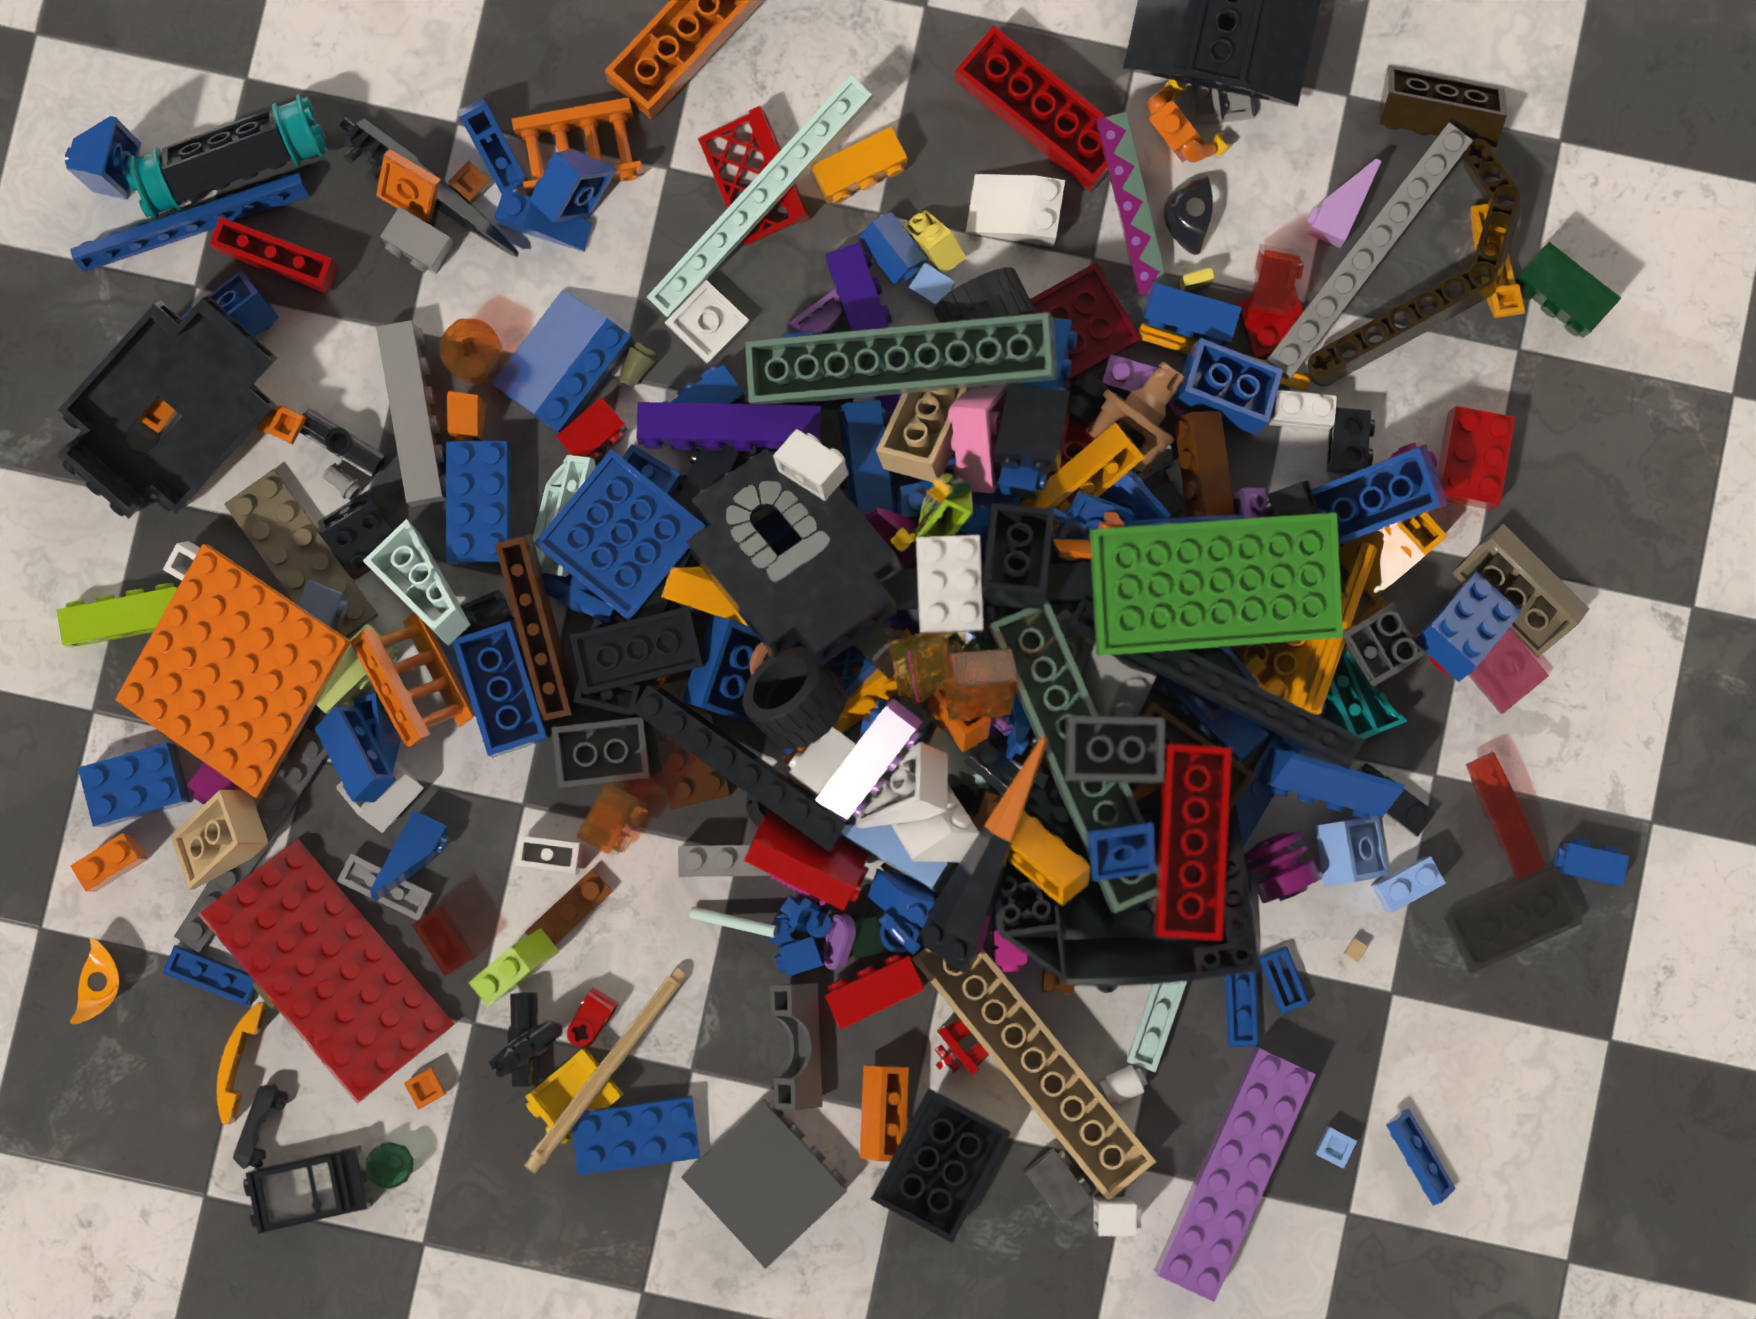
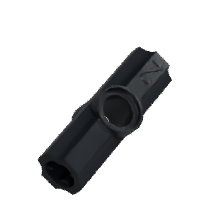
M310 408L302 414L306 417V420L299 433L371 478L379 473L384 465L386 455ZM341 436H346L347 445L341 450H336L335 441Z
M538 992L510 994L511 1026L508 1028V1044L530 1028L534 1029L539 1026ZM539 1056L524 1067L512 1072V1086L529 1087L540 1085Z

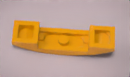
M1488 204L1471 206L1470 208L1475 252L1488 213ZM1496 227L1490 232L1484 251L1486 255L1494 256L1499 253L1506 232L1505 228ZM1509 253L1498 288L1491 297L1487 298L1494 318L1525 313L1520 285L1515 284ZM1480 277L1482 283H1487L1491 280L1488 277Z
M266 1002L256 1003L242 1017L232 1032L222 1055L217 1079V1104L223 1124L229 1125L236 1121L244 1092L232 1088L248 1033L255 1035L262 1032L269 1008Z

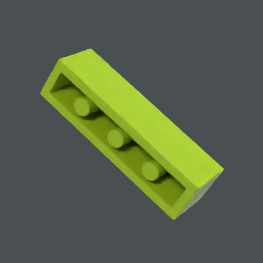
M166 583L155 586L156 591L144 593V589L126 591V596L114 598V595H103L96 597V602L85 604L82 600L66 603V608L56 610L62 645L74 648L152 633L178 587H174L173 583Z

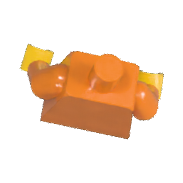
M1169 80L1162 89L1150 97L1147 102V109L1152 116L1148 119L1182 163L1186 160L1195 163L1214 154L1222 156L1232 145V142L1226 143L1222 140L1225 136L1224 132H1219L1211 142L1205 143L1174 103L1172 98L1175 99L1188 88V85L1182 87L1178 81Z

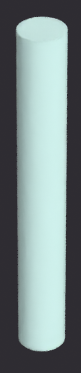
M694 906L689 914L691 919L775 938L778 933V926Z

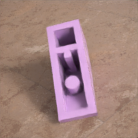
M1373 160L1328 196L1319 208L1313 207L1307 223L1311 224L1308 232L1309 235L1341 248L1347 239L1381 160Z

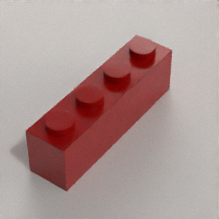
M222 217L219 218L209 243L219 254L329 294L339 266L332 258Z

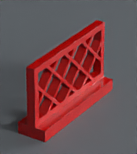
M760 106L749 110L750 114L698 138L727 209L732 204L736 189L742 192L746 189L738 186L743 171L746 170L759 175L781 151L766 112ZM749 123L753 132L749 143L734 139L738 128ZM716 138L727 141L722 156L711 153L707 143ZM755 140L757 141L759 148L753 146ZM732 143L746 148L741 164L727 159ZM751 150L763 155L764 161L760 171L746 166ZM714 159L720 160L718 166ZM725 163L739 168L733 183L723 180L720 175ZM796 183L781 198L782 202L778 201L776 203L779 206L785 207L789 218L779 223L768 220L771 209L761 220L758 232L749 237L746 236L741 241L744 247L798 222L802 224L811 219ZM726 186L731 187L729 193H728V191H727V189H726ZM766 224L772 225V226H770V227H768V228L765 229Z

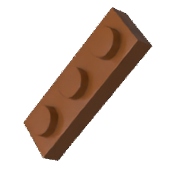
M591 869L529 927L525 933L529 936L541 928L556 946L601 904L613 890Z

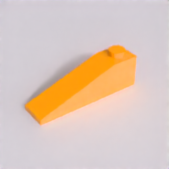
M672 567L670 569L661 597L747 625L701 567Z

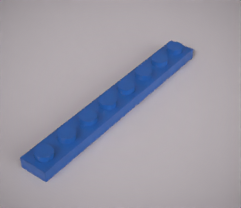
M299 173L285 175L279 180L267 184H258L249 190L237 194H227L221 199L209 203H200L194 208L179 213H170L164 218L152 222H143L137 225V227L122 232H113L107 237L95 241L83 242L80 246L70 249L72 259L83 272L213 230L216 228L220 217L237 222L309 198L310 195Z

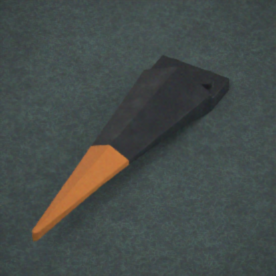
M1042 737L930 908L927 913L928 918L916 942L963 973L970 972L984 945L1005 864L1028 794L1048 743V737Z

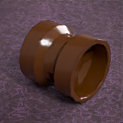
M1043 967L1042 992L1052 993L1054 990H1059L1063 994L1073 995L1075 985H1067L1059 978L1056 984L1057 977Z

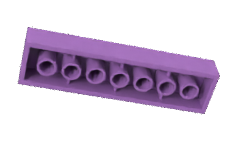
M1256 1046L1253 1047L1155 1266L1154 1271L1159 1277L1215 1302L1316 1074Z

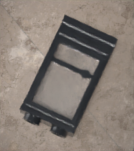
M361 1145L246 1172L243 1186L246 1196L251 1198L253 1209H250L249 1212L250 1221L253 1227H257L258 1234L362 1211L373 1206L372 1199H366L363 1184L367 1182L365 1171L360 1170L357 1153L362 1151Z

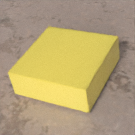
M1212 268L1184 274L1179 283L1181 290L1191 291L1211 285L1214 280Z

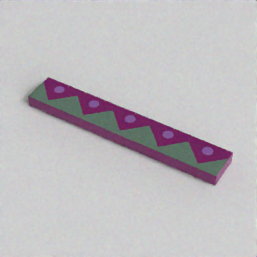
M1127 111L1098 118L1096 123L1137 293L1141 296L1149 293L1152 282L1168 286Z

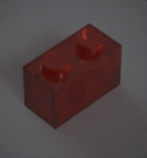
M444 907L436 908L411 924L444 976L453 974L476 959Z

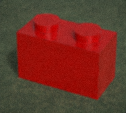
M601 397L558 433L556 438L571 455L589 457L594 459L596 463L603 456L601 451L608 445L613 447L623 440L626 436L624 432L627 430V427Z

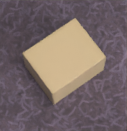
M1353 938L1343 954L1358 963L1368 946Z

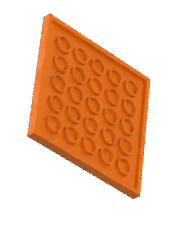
M202 544L115 700L255 798H262L352 641L210 545Z

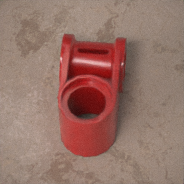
M592 987L568 1026L567 1038L569 1042L577 1047L591 1045L598 1037L602 1028L608 1023L619 1003ZM586 1025V1033L589 1034L588 1039L581 1038L578 1041V1033L575 1030L577 1027L583 1028Z

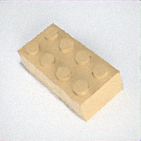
M982 387L902 394L876 449L883 469L930 482L940 478L944 474L954 452L951 447L953 426L948 417L949 408L962 393L981 389Z

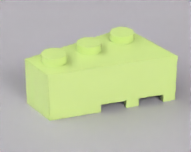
M367 623L358 633H356L350 639V641L354 639L361 631L373 626ZM374 628L379 637L383 636L377 629ZM351 644L316 703L326 714H329L335 706L354 707V699L361 692L366 693L373 687ZM391 645L386 647L385 650L392 663H395L397 660L395 655L399 649Z

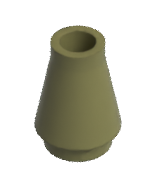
M636 341L634 346L629 348L619 380L634 388L637 382L656 362L654 358L657 353Z

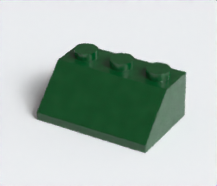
M1550 242L1531 259L1515 279V284L1520 285L1521 294L1524 298L1536 301L1541 305V310L1551 318L1556 317L1565 324L1564 328L1570 334L1582 338L1591 333L1621 299L1620 296Z

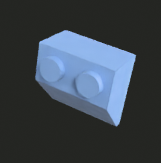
M1372 816L1370 820L1359 818L1314 826L1315 842L1319 851L1320 872L1323 876L1324 886L1389 876L1378 816Z

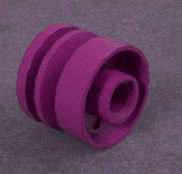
M1301 830L1272 836L1255 844L1252 849L1244 853L1246 862L1257 858L1259 860L1258 864L1247 869L1249 874L1264 872L1266 876L1255 884L1262 903L1271 902L1276 899L1283 901L1308 890L1307 886L1322 879L1314 860L1302 862L1298 860V856L1309 849L1307 844L1296 848L1292 846V843L1303 838Z

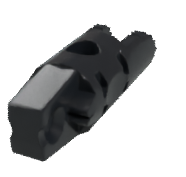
M553 1020L544 1021V1024H540L534 1029L530 1028L511 1041L488 1063L496 1076L502 1078L524 1067L534 1058L547 1050L546 1047L562 1036L561 1034L564 1029H562L560 1023Z

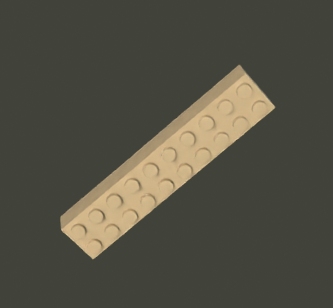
M925 947L912 957L915 964L1108 1201L1156 1162L983 948L969 973H963Z

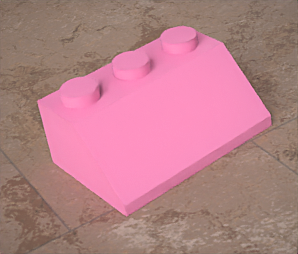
M1008 384L993 385L962 393L949 408L948 417L953 426L951 447L955 451L956 456L954 476H961L968 481L973 492L994 493L999 487L998 483L1002 465L997 461L995 448Z

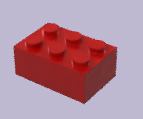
M1455 406L1448 412L1437 476L1447 502L1493 510L1500 505L1515 422L1514 416Z
M901 952L885 958L884 962L886 965L876 970L873 965H870L856 972L858 978L848 983L843 978L828 985L830 991L825 993V998L840 1030L925 990L909 955L902 956Z

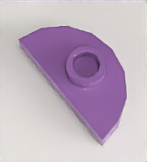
M835 288L790 321L788 326L795 332H814V335L830 332L838 323L842 313L841 299L837 289Z

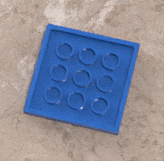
M611 449L533 544L625 619L630 621L666 578L670 569L675 567L689 550L686 541L694 533L707 528V526Z

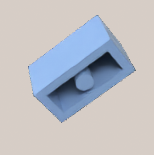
M1426 856L1372 884L1371 887L1384 911L1393 913L1446 884L1432 857Z

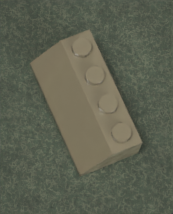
M1504 524L1489 535L1452 572L1461 583H1464L1477 571L1522 612L1509 627V630L1537 658L1574 629L1589 610Z

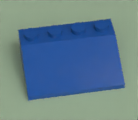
M562 289L491 382V385L558 434L582 413L627 354L630 346H633L634 341L630 334L607 317Z

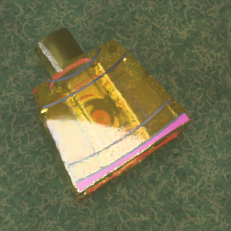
M935 633L918 634L890 642L889 647L899 696L918 704L953 680L954 669L952 660L962 656L961 644L956 639L947 641L946 638Z

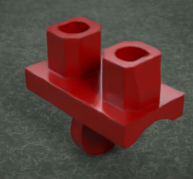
M961 1019L947 1027L944 1025L940 1027L937 1032L952 1051L948 1053L942 1044L934 1050L941 1058L935 1066L940 1070L947 1065L954 1074L960 1069L954 1060L957 1056L973 1076L979 1071L978 1066L989 1055L979 1041L967 1051L961 1047L958 1042L971 1032Z

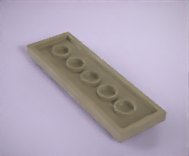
M274 469L224 503L294 603L298 605L308 580L318 582L349 595L347 600L349 602L348 611L343 619H339L335 629L346 638L378 616L373 606Z

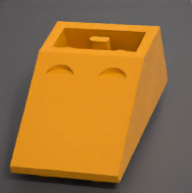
M1425 513L1346 543L1339 549V562L1350 573L1360 543L1367 542L1377 548L1364 586V590L1368 595L1375 599L1426 556L1447 535Z

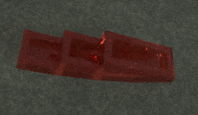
M1490 752L1465 764L1484 815L1491 822L1498 844L1505 851L1513 875L1520 879L1545 867L1533 833L1496 754Z

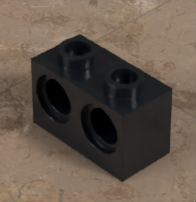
M1336 407L1335 423L1329 430L1326 472L1352 474L1372 466L1373 449H1369V439L1375 433V419H1371V410ZM1346 421H1356L1359 425V433L1349 432L1346 428ZM1346 449H1351L1357 454L1356 463H1350L1344 458V451Z

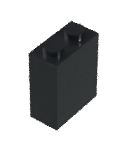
M1009 383L995 448V455L999 464L1009 469H1018L1020 466L1028 467L1038 473L1059 472L1072 408L1070 391Z

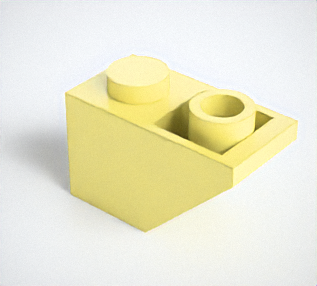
M926 209L914 215L903 226L928 258V263L939 272L946 274L966 259L953 232Z

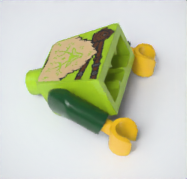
M950 473L942 474L940 478H936L933 481V487L926 492L928 494L922 502L918 527L910 530L909 533L904 528H901L890 542L899 551L903 552L912 543L916 544V538L955 536L973 510L971 485L961 476H954Z

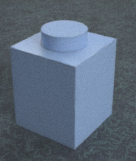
M924 263L909 286L908 294L934 310L936 303L947 293L954 290L955 281L927 263Z

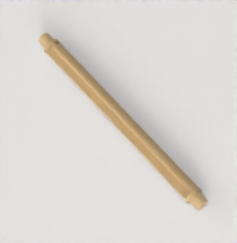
M676 968L670 976L665 978V981L564 1110L555 1125L548 1131L534 1151L530 1153L531 1157L524 1165L528 1170L535 1174L542 1164L545 1165L547 1163V1160L566 1134L576 1124L612 1074L618 1069L654 1022L658 1014L664 1009L677 990L681 988L680 984L687 976L682 970Z

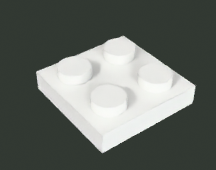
M707 280L665 321V325L708 365L750 323L749 319Z

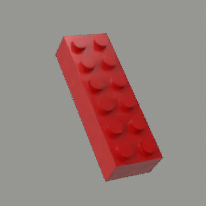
M993 25L956 68L954 81L1087 190L1092 192L1108 173L1096 119L1105 117V115Z
M1171 744L1164 746V782H1162L1154 936L1222 940L1231 748Z

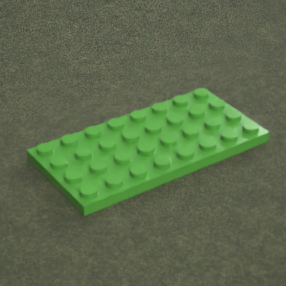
M1337 513L1090 529L1096 650L1099 656L1343 637Z

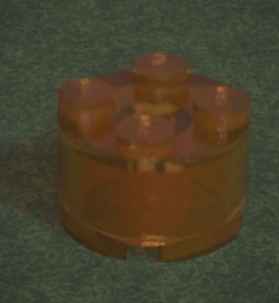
M472 318L456 320L446 329L440 341V358L451 374L463 383L476 385L491 380L498 375L503 367L505 360L503 344L493 328L481 320ZM476 347L478 350L477 354L471 353L469 356L467 351Z

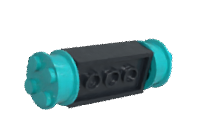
M298 94L293 102L282 106L274 103L272 108L166 146L162 148V152L158 147H153L152 153L136 159L131 155L126 163L129 173H126V177L133 191L138 190L141 200H139L140 207L145 217L152 216L154 219H158L159 213L174 207L177 210H182L183 199L191 201L200 197L205 191L211 189L215 191L222 190L235 180L241 178L242 180L252 179L265 169H279L285 166L291 158L297 167L301 166L302 160L319 155L321 158H324V152L328 151L325 143L326 137L320 123L316 124L313 116L315 113L309 98H302Z

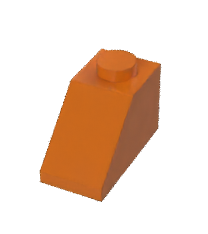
M448 391V433L455 438V441H482L487 405L479 395Z

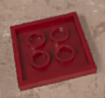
M1097 262L1030 299L1036 314L1049 313L1053 318L1071 320L1073 331L1078 334L1075 350H1070L1068 358L1072 361L1069 378L1064 377L1063 384L1077 377L1081 372H1086L1109 359L1110 354L1116 355L1141 340Z

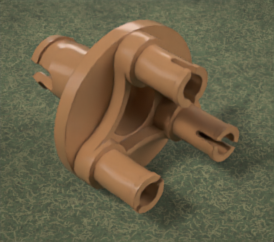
M1163 361L1144 386L1132 391L1126 400L1111 390L1106 389L1103 396L1107 400L1101 406L1103 410L1086 432L1096 439L1117 420L1119 421L1118 426L1129 438L1135 431L1140 432L1144 435L1143 439L1145 441L1139 450L1145 458L1134 467L1145 473L1158 453H1163L1167 446L1171 445L1175 440L1171 434L1159 425L1166 417V405L1177 392L1185 377Z

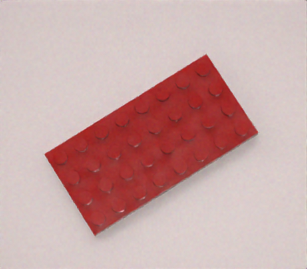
M298 839L199 913L200 918L357 1105L454 1026V1023Z

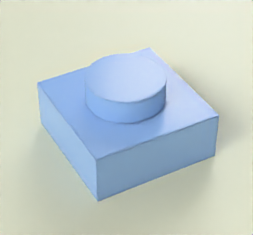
M1327 1126L1314 1154L1344 1169L1357 1141Z

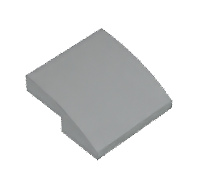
M1187 83L1192 124H1212L1254 118L1252 97Z

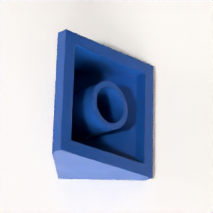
M1152 823L1085 833L1093 882L1155 872L1154 828Z

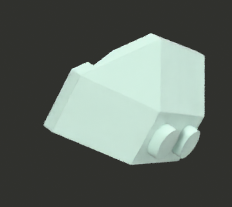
M567 455L563 460L564 463L548 480L535 526L534 542L595 470L596 464L594 459ZM535 545L542 573L563 577L569 574L568 571Z

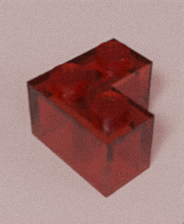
M1265 244L1259 245L1254 268L1256 277L1249 304L1251 309L1284 316L1288 315L1289 309H1294L1297 299V291H1293L1295 279H1301L1304 262L1301 261V256L1295 250Z

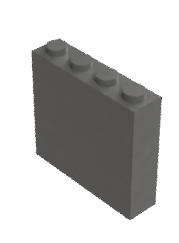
M762 1099L693 1164L681 1178L766 1269L847 1192V1188L844 1185L847 1180L836 1168L831 1171L823 1163L826 1159L824 1154L815 1145L810 1148L802 1140L805 1134L794 1122L791 1125L787 1124L781 1117L784 1111L775 1109L773 1100L768 1103L765 1099Z

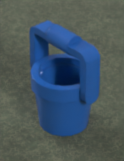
M887 912L878 919L882 924L880 938L887 949L897 953L910 951L914 955L921 948L916 942L919 936L918 926L897 921L892 916H889Z

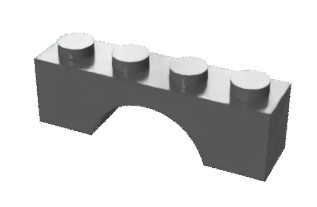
M818 983L770 985L771 1017L776 1018L784 1025L790 1040L788 1062L783 1071L773 1078L775 1109L802 1110L823 1107Z

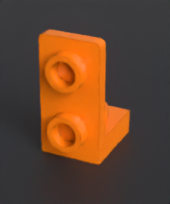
M1105 512L1103 523L1099 524L1098 529L1124 527V523L1117 512ZM1053 540V547L1057 555L1065 560L1075 561L1079 558H1091L1090 540Z

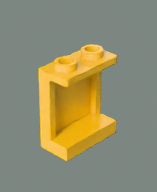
M586 1047L582 1048L569 1061L525 1096L529 1101L526 1103L529 1111L536 1118L541 1116L548 1126L545 1128L547 1133L600 1065ZM610 1078L586 1110L609 1107L623 1095V1092ZM572 1129L563 1138V1144L573 1137Z

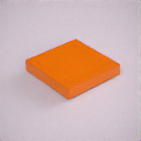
M389 149L383 157L376 196L397 209L399 207L403 208L429 224L433 218L441 179Z

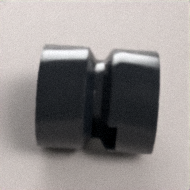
M1081 372L1071 386L1073 393H1070L1072 399L1070 418L1089 428L1098 415L1096 408H1101L1107 400L1103 393L1109 388L1095 377Z

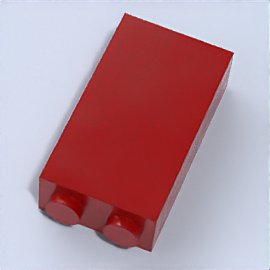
M769 808L743 860L841 910L845 909L849 900L855 902L863 886L861 884L869 870L868 867L864 866L869 854L845 842H842L837 850L828 851Z

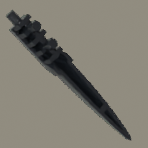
M348 117L341 121L340 127L348 132L346 134V146L350 149L343 155L347 162L352 164L363 154L367 157V162L370 165L375 163L367 172V175L373 181H376L380 177L384 154L391 149L441 179L435 208L497 248L514 257H518L517 249L479 210L446 181L421 163L415 155L364 118L357 123H354Z

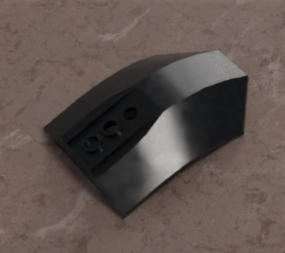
M1138 0L1123 70L1298 107L1321 0H1238L1233 3L1227 0ZM1221 16H1230L1234 20V28L1229 31L1222 30L1218 25V19Z
M1235 804L1228 814L1222 940L1154 936L1155 912L1149 909V903L1152 899L1156 898V895L1113 913L1108 906L1099 882H1093L1091 868L1088 885L1064 905H1060L1008 860L1006 861L995 899L998 934L1067 985L1113 987L1165 984L1261 971L1237 805ZM1161 807L1139 809L1144 823L1153 824L1154 846L1158 853ZM1073 824L1061 840L1073 853L1081 855L1090 866V861Z

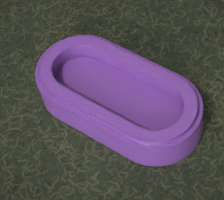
M846 913L831 917L833 922L832 930L824 937L821 945L820 955L822 962L831 970L842 968L846 965L855 939L856 928L854 921Z

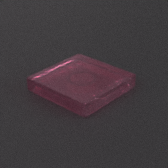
M1511 629L1505 632L1479 666L1468 674L1500 714L1505 713L1549 676Z

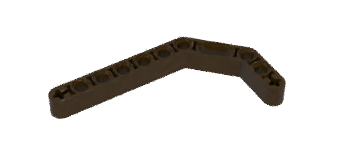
M1481 138L1472 139L1473 141L1463 153L1464 168L1489 206L1472 265L1314 352L1308 359V369L1311 379L1316 385H1331L1491 297L1496 292L1520 216L1521 195L1496 154L1485 140ZM1480 158H1482V166H1480ZM1496 177L1499 179L1494 183H1488L1485 181L1487 178ZM1510 200L1514 202L1510 206H1502L1500 204L1502 201ZM1496 227L1505 228L1506 233L1499 253L1494 256L1486 255L1484 251L1490 232ZM1480 277L1491 279L1487 283H1478L1476 281ZM1455 291H1460L1464 294L1460 298L1449 296ZM1427 306H1434L1437 308L1432 313H1425L1422 311ZM1400 321H1408L1410 323L1405 328L1395 326ZM1375 335L1383 337V339L1377 343H1372L1369 341V339ZM1347 350L1356 351L1353 357L1346 358L1342 356ZM1323 366V368H1325L1326 370L1322 371V369L1319 367Z

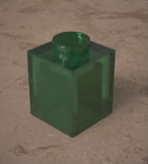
M870 911L853 914L852 918L856 928V935L852 945L854 958L884 953L877 916L871 917Z

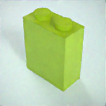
M540 928L508 948L473 978L469 984L489 1007L522 985L560 951Z

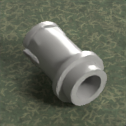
M336 463L333 466L330 465L323 474V478L341 492L343 499L348 498L351 501L362 490V486L359 485L360 481L352 479Z

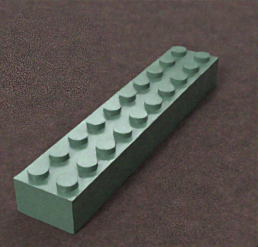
M1049 313L745 342L749 403L755 405H782L1058 380L1054 318Z
M1046 600L1044 610L1024 609L991 623L989 630L1037 741L1039 742L1042 737H1048V743L1043 755L1089 859L1085 833L1145 823L1128 783L1065 782L1066 718L1069 716H1099L1050 603ZM1155 846L1154 873L1098 881L1111 912L1116 913L1156 895L1158 853Z

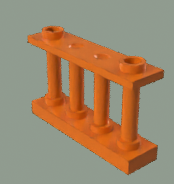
M629 97L512 118L513 130L517 139L522 138L526 140L533 179L523 182L527 195L534 193L536 182L544 174L537 139L540 137V134L552 133L556 138L558 152L570 150L567 138L569 129L581 127L585 131L589 156L602 161L596 127L600 123L610 122L614 125L621 164L613 165L616 172L611 180L620 179L627 182L636 180L638 175H643L644 170L641 160L632 162L625 122L628 121V118L634 117Z
M412 613L403 621L405 627L379 637L374 628L370 627L361 631L351 640V645L406 749L416 746L428 737L430 733L427 728L451 718H454L458 727H461L475 717L470 698L463 689L434 632L415 613ZM411 638L419 654L397 663H392L385 648ZM426 665L433 681L407 690L399 674ZM439 691L447 707L421 717L413 701Z

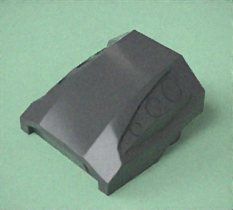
M1394 602L1389 603L1378 612L1343 632V638L1372 687L1424 656L1422 650H1419L1420 648L1413 641L1412 634H1409L1406 629L1405 622H1402L1401 617L1398 615L1399 612L1395 609L1397 607Z

